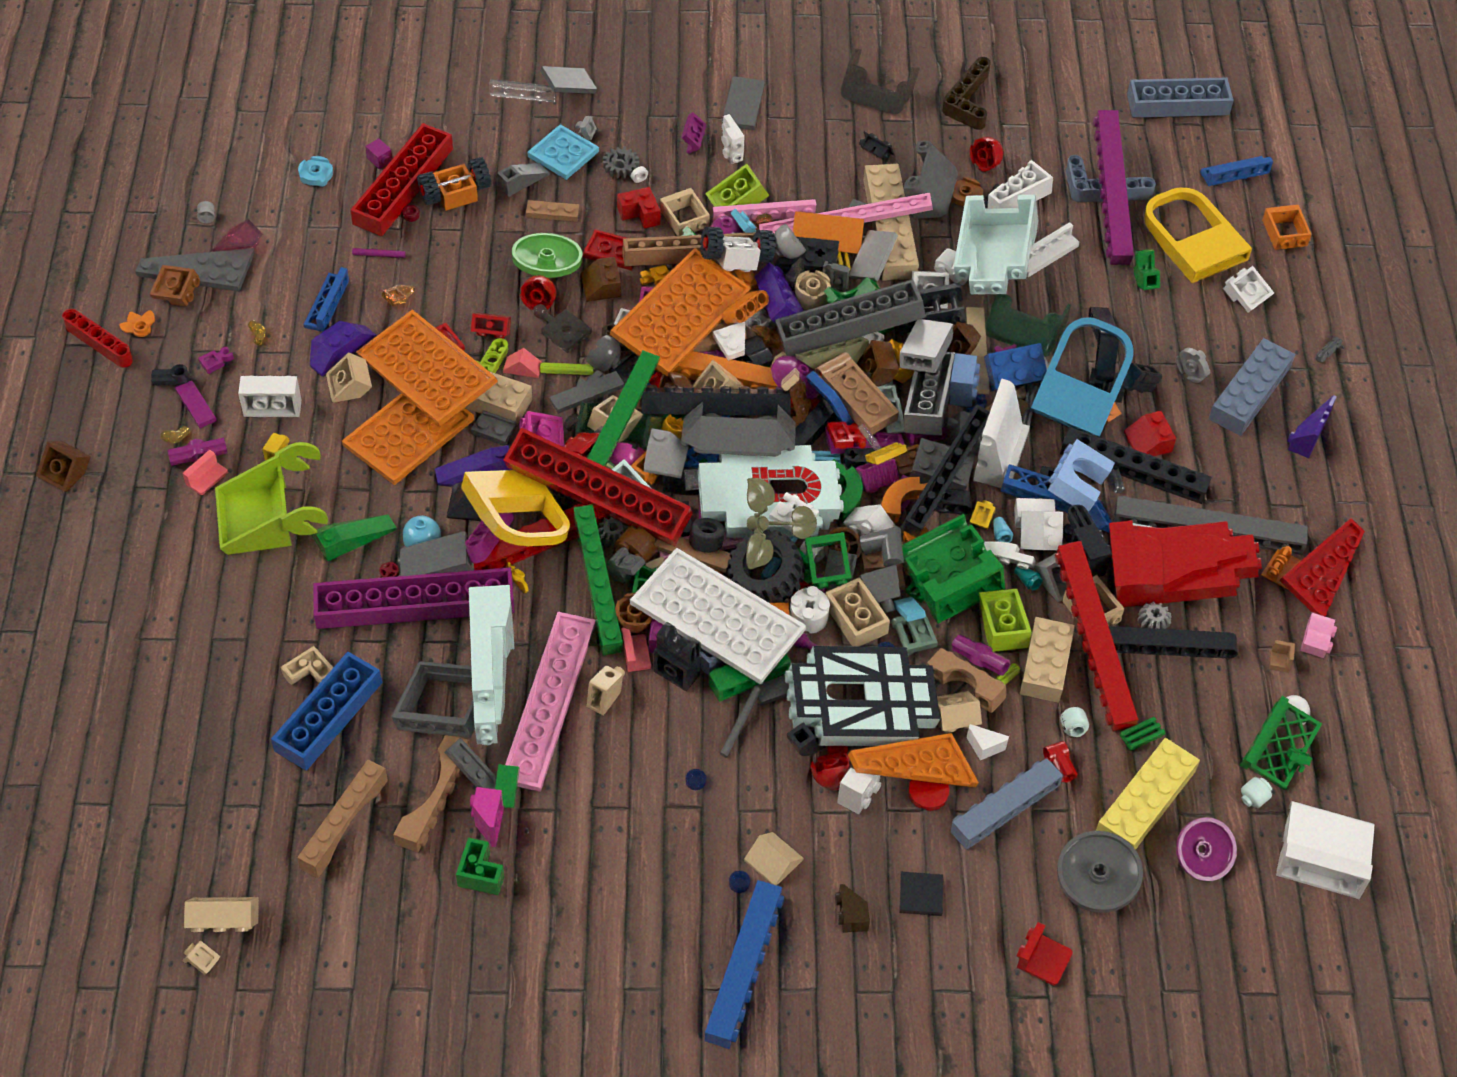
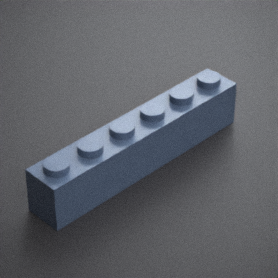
M1047 758L1041 762H1035L1030 770L1019 773L1014 781L1003 784L995 794L990 793L983 802L972 805L967 813L956 816L952 821L951 833L966 850L1059 787L1063 775Z

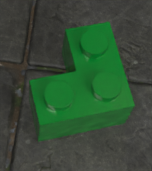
M468 837L456 872L458 887L499 895L505 877L504 868L501 864L488 862L490 856L489 842Z

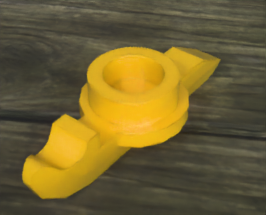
M507 562L506 568H511L512 580L523 593H527L529 590L527 583L524 581V572L515 569V566H511L510 562Z

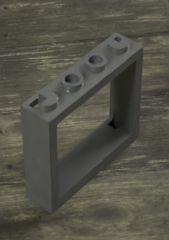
M419 661L392 715L397 729L471 738L475 730L473 700L464 718L412 712L428 679L472 684V667L468 665Z

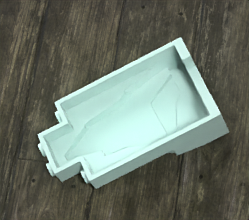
M983 195L966 196L954 261L955 280H969L970 294H1006L1008 279L1027 278L1031 245H1034L1038 226L1036 195H1018V208L985 209Z
M510 585L469 587L474 725L477 744L482 745L498 743V724L502 722L505 708L506 663L510 650L514 649Z

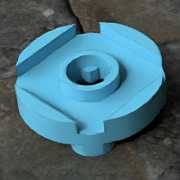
M313 156L308 161L303 160L298 167L300 180L304 184L323 187L333 176L332 164L329 163L327 158L321 156Z

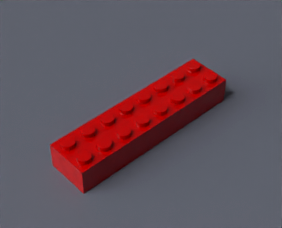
M422 123L350 210L352 225L383 236L402 213L403 208L420 191L417 176L427 172L434 173L453 150L452 134Z

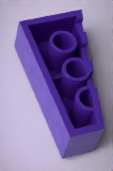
M768 263L754 276L759 290L766 291L769 296L766 308L773 322L776 323L775 319L803 312L800 303L779 266Z

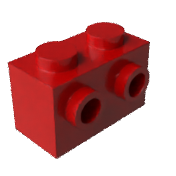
M472 313L471 332H476V335L479 336L494 334L496 338H505V336L510 334L512 316Z

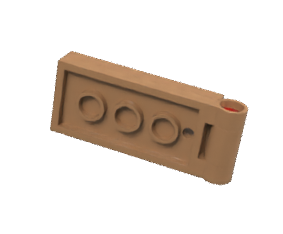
M844 352L815 368V373L836 392L851 418L868 437L898 420L899 411L851 359L848 353Z

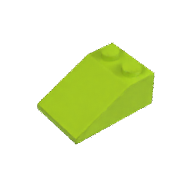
M748 164L742 166L705 193L714 207L759 204L769 196Z
M1008 589L979 592L985 635L989 647L993 651L1029 648L1032 631L1018 590Z

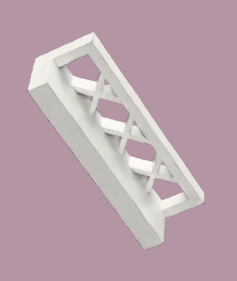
M1070 222L1034 245H1031L1027 277L1079 247V241L1071 235L1073 225Z

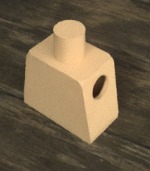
M605 666L590 680L586 707L604 716L621 692L622 679L625 675V671L621 667L617 666L613 669Z

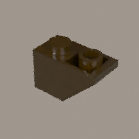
M840 884L839 892L835 893L836 906L840 905V912L837 913L838 925H842L843 933L868 931L870 925L868 902L845 884Z

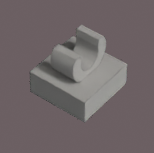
M585 116L583 122L578 121L575 128H580L578 134L583 135L586 140H591L597 129L591 116Z

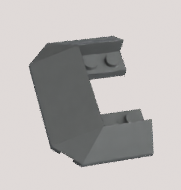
M701 402L684 417L681 444L686 447L689 445L693 446L694 451L698 453L776 457L781 455V451L785 449L787 451L795 449L796 422L779 405L777 418L763 416L758 419L726 418L714 413L703 415V402Z

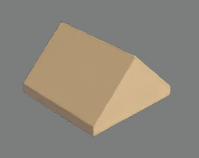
M771 832L759 835L744 861L769 883L778 885L804 858L775 833Z

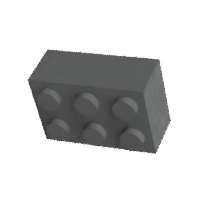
M921 438L910 477H920L921 484L928 483L950 446ZM969 454L948 489L966 490L975 454Z

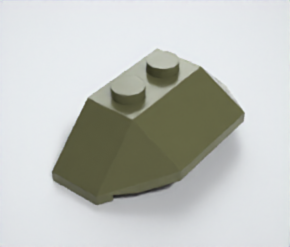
M860 336L795 355L797 359L814 370L844 352L848 353L857 364L869 345V340Z

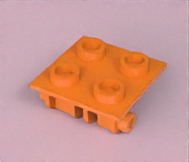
M1282 547L1281 550L1277 549L1261 576L1286 588L1279 580L1301 560L1292 556L1291 547Z

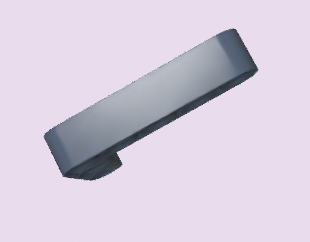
M1078 155L1070 156L1067 162L1066 176L1071 198L1076 202H1103V199L1100 198L1102 184H1099V179H1087L1082 157ZM1150 177L1126 178L1128 201L1151 199L1156 185L1155 180Z

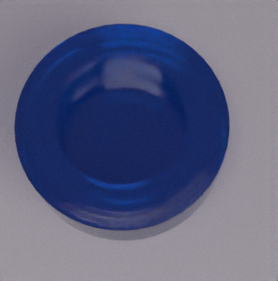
M692 769L686 774V785L691 790H700L705 786L706 775L702 770Z
M744 871L733 872L729 878L731 890L736 893L746 892L750 887L749 875Z

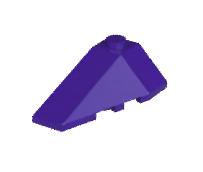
M509 446L489 448L435 468L438 485L453 487V485L463 480L465 472L511 470L507 468L503 461Z

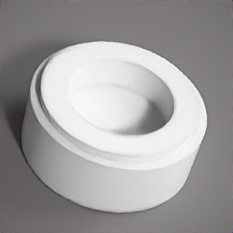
M643 166L634 169L631 173V178L635 183L644 181L648 176V171Z

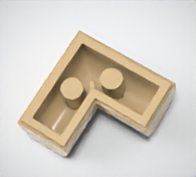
M314 646L281 666L283 676L291 685L308 674H311L320 683L333 669V666Z

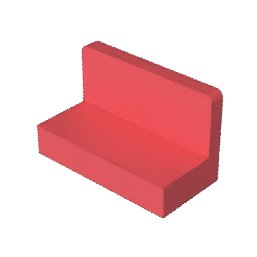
M209 450L183 472V477L188 487L203 495L228 473V470L217 463L215 453Z
M621 628L628 672L651 669L645 634L631 636L629 629Z

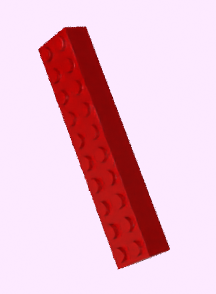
M522 427L503 459L507 468L585 505L593 504L594 509L627 525H633L636 529L641 527L653 537L674 547L693 514L690 506Z

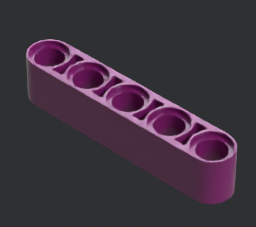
M513 512L498 513L503 522L510 526L514 520ZM482 520L465 542L471 563L484 561L500 540Z

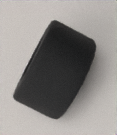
M697 519L691 524L689 543L695 550L711 553L718 551L723 545L725 528L715 519Z

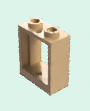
M692 188L660 199L661 213L677 236H682L684 234L682 230L687 226L694 232L709 227L710 215ZM691 206L697 218L679 223L673 212Z
M1097 575L1094 576L1093 580L1098 595L1110 609L1109 612L1105 613L1108 626L1111 624L1115 625L1121 621L1124 608ZM1065 591L1062 602L1072 613L1071 606L1073 605L1071 599L1068 600Z

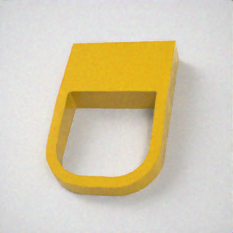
M1174 188L1154 196L1147 203L1144 221L1148 230L1191 283L1249 260L1252 251L1251 246L1209 199L1199 191L1191 188ZM1174 200H1187L1200 209L1212 228L1183 240L1175 241L1155 218L1153 210Z
M514 470L464 473L461 489L480 519L499 539L520 546L555 545L566 540L570 522L545 485ZM541 511L557 531L540 533L516 531L507 526L498 513Z

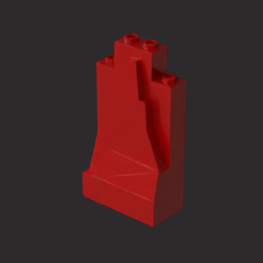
M1132 520L1109 523L1116 594L1118 602L1123 607L1143 606L1146 603L1150 605L1153 601L1155 604L1237 596L1236 588H1240L1239 579L1258 577V569H1262L1261 558L1256 556V553H1259V544L1254 542L1253 534L1233 536L1232 528L1228 529L1227 521L1169 528L1133 525Z

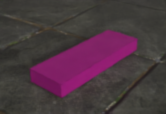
M193 381L175 387L177 394L199 429L216 422V417Z

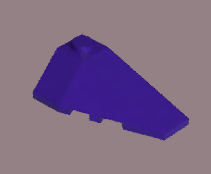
M1333 395L1297 427L1295 433L1291 432L1287 441L1290 443L1289 451L1306 458L1310 457L1337 396Z

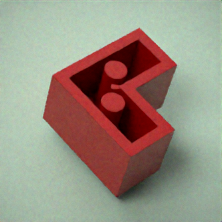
M650 187L617 194V210L622 221L639 217L644 229L661 225V210Z

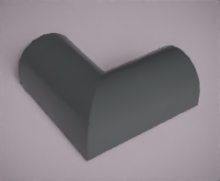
M898 526L860 536L861 548L865 555L882 551L883 565L885 567L904 563L901 529Z

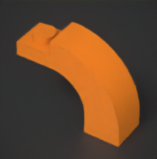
M920 477L903 478L893 483L887 489L881 506L893 523L897 524L901 515V503L910 499L917 500L927 483L920 484Z

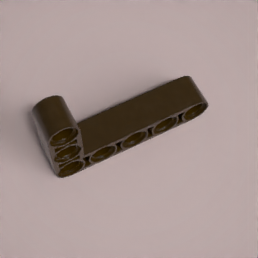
M977 58L945 95L943 100L942 112L944 115L977 130L985 127L987 110L969 102L968 99L989 76L991 65L989 58Z

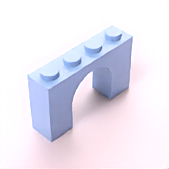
M1076 439L1073 445L1069 443L1066 447L1064 454L1059 460V464L1048 481L1051 483L1048 491L1072 506L1083 505L1089 512L1097 501L1100 491L1081 480L1075 471L1083 473L1101 485L1115 463Z

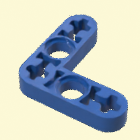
M814 371L805 376L810 385L829 403L840 422H846L847 425L854 423L839 396Z

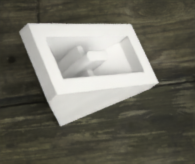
M971 724L967 733V739L980 760L1006 750L1009 736Z

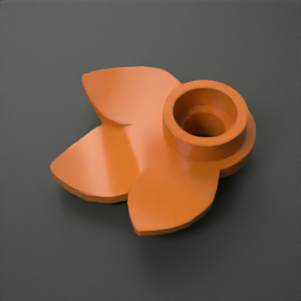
M148 310L142 316L129 312L127 322L120 323L119 326L125 333H133L135 336L144 337L151 332L150 326L155 322V316L151 310Z

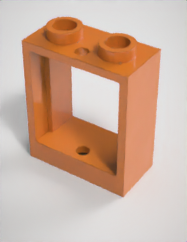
M1299 204L1265 209L1262 221L1275 250L1308 246L1312 234ZM1293 222L1298 234L1280 236L1275 224Z

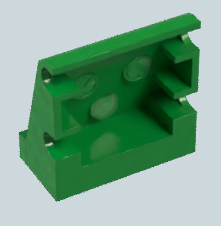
M964 514L902 545L904 560L902 564L928 605L930 614L938 624L980 603L979 592L1005 590L1004 568L991 550H986L984 540L972 524L968 526Z

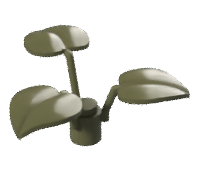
M759 478L747 479V503L752 511L758 512L747 519L748 529L754 531L747 544L746 558L748 569L766 565L772 559L773 545L770 540L765 539L766 535L761 532L765 531L769 525H792V534L799 539L810 537L817 527V519L814 513L806 506H798L793 510L792 522L769 521L765 516H760L768 511L767 506L774 503L775 493L768 482Z

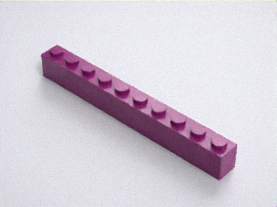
M1098 110L1096 117L1093 118V127H1096L1094 140L1097 141L1096 156H1099L1097 169L1100 170L1099 184H1102L1100 198L1103 199L1102 213H1105L1103 227L1106 228L1105 243H1108L1106 257L1109 258L1110 265H1130L1134 252L1118 110Z

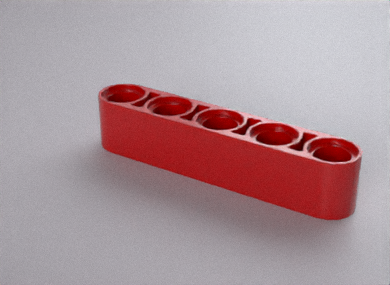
M67 309L63 312L62 318L66 330L119 367L125 368L133 363L130 348L126 343L75 309Z

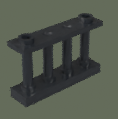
M960 283L918 290L923 300L924 308L933 306L934 312L925 313L926 317L922 318L923 320L951 323L953 325L957 322L967 323L964 307L958 306V302L963 301ZM951 303L952 309L941 310L940 305ZM916 321L894 326L895 334L910 333Z

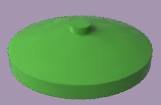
M536 233L524 236L514 243L512 247V261L520 270L534 276L542 275L547 278L561 277L573 273L580 267L582 263V250L576 242L567 237L552 233Z

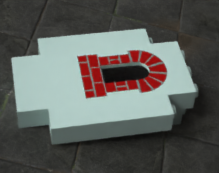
M811 445L795 446V449L792 451L785 449L781 451V455L776 457L719 454V463H699L698 484L701 518H711L719 522L725 521L726 538L752 536L754 531L748 529L747 519L758 512L752 511L748 506L747 479L759 478L768 483L769 480H802L806 483L807 490L795 495L799 497V500L806 504L810 503L814 506V509L819 511V515L816 517L817 527L811 535L818 536L819 528L821 530L829 529L830 522H833V519H839L840 512H843V500H840L839 497L842 492L841 484H838L840 477L839 468H836L835 461H815V453H812ZM775 494L774 503L767 506L768 511L760 516H765L769 521H773L769 519V514L780 501L786 505L788 504V501L783 499L785 494ZM769 525L766 529L770 530L771 533L779 531L782 535L793 536L791 531L781 525Z

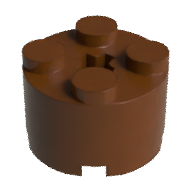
M631 525L614 543L615 550L613 554L620 548H627L629 554L643 557L645 566L658 553L659 547H655L654 543L656 540L649 532L641 527L635 529Z

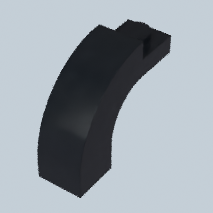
M804 722L787 733V739L801 756L812 755L827 747L819 745V740L815 737V727L808 728Z

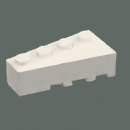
M1031 160L1028 162V166L1022 167L1018 170V174L1008 178V182L1002 183L989 194L988 209L1018 208V195H1036L1037 201L1052 193L1053 177Z

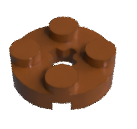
M963 177V180L956 181L951 202L964 206L966 196H982L983 188L980 187V183L977 180Z

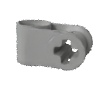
M759 310L745 321L747 339L756 335L761 337L776 326V323L770 319L766 310Z

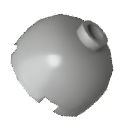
M786 223L775 231V249L779 256L783 255L788 259H794L806 251L805 247Z

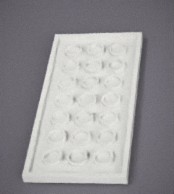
M678 548L670 554L630 599L632 606L663 625L666 622L671 623L676 627L678 634L691 641L692 637L699 640L702 649L759 684L765 680L806 630L805 624Z

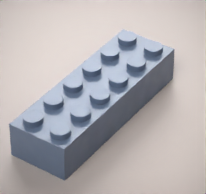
M1228 78L1130 80L1127 91L1132 117L1230 115L1234 101Z
M1263 338L1214 403L1209 420L1241 436L1290 370L1296 354Z

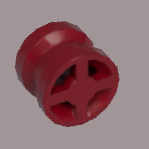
M386 562L379 569L380 578L399 576V568L393 562Z

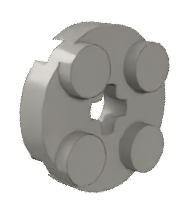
M1185 348L1176 357L1179 371L1182 374L1185 372L1188 375V380L1198 383L1210 375L1206 355L1203 351Z

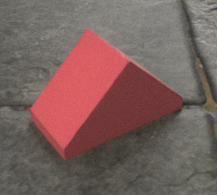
M522 348L506 358L503 373L539 378L540 364L542 362L525 348Z

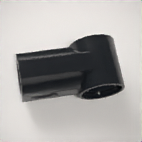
M177 364L171 369H155L151 373L153 386L175 385L178 387L191 381L187 367L183 364Z

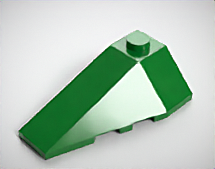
M387 514L328 524L316 529L317 533L311 534L328 562L396 531L397 527Z

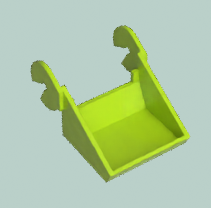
M306 442L290 444L275 452V456L215 487L220 549L229 555L292 546L289 531L298 535L317 533L313 526L308 522H304L305 520L328 524V516L320 508L301 507L288 514L286 511L284 491L286 485L282 467L291 471L310 469V466L301 458H297V456L320 460L321 453L316 446Z

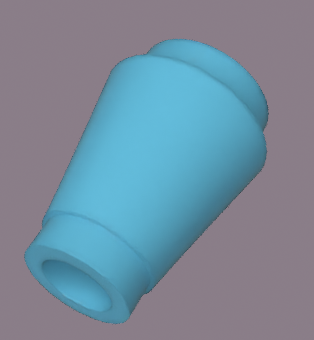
M996 517L993 520L995 541L1010 543L1013 532L1002 517Z

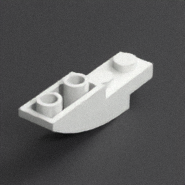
M984 542L986 550H991L1002 564L1009 565L1014 563L1022 569L1034 568L1035 558L1019 553L1020 549L1017 544Z

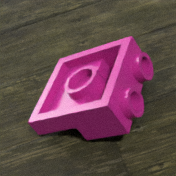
M527 411L524 418H521L520 429L522 427L562 447L565 446L562 417Z

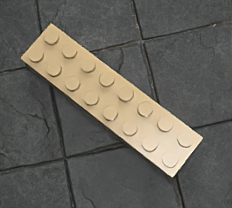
M899 164L865 166L863 181L868 204L905 197ZM909 215L871 221L874 231L895 232L898 235L881 273L882 281L912 279V271H918L919 263Z

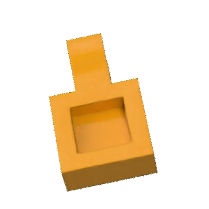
M666 264L649 268V271H641V284L646 285L654 282L656 286L669 273Z

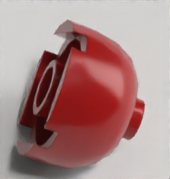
M987 136L976 139L970 147L971 161L979 167L977 169L985 172L996 168L1003 159V147L993 137Z
M542 275L528 278L520 289V298L523 304L531 310L533 308L540 309L538 312L548 310L553 305L557 294L554 283Z
M831 753L818 757V762L815 764L812 761L811 771L814 780L824 788L839 790L840 782L850 767L852 768L848 754H845L846 757H840V753Z

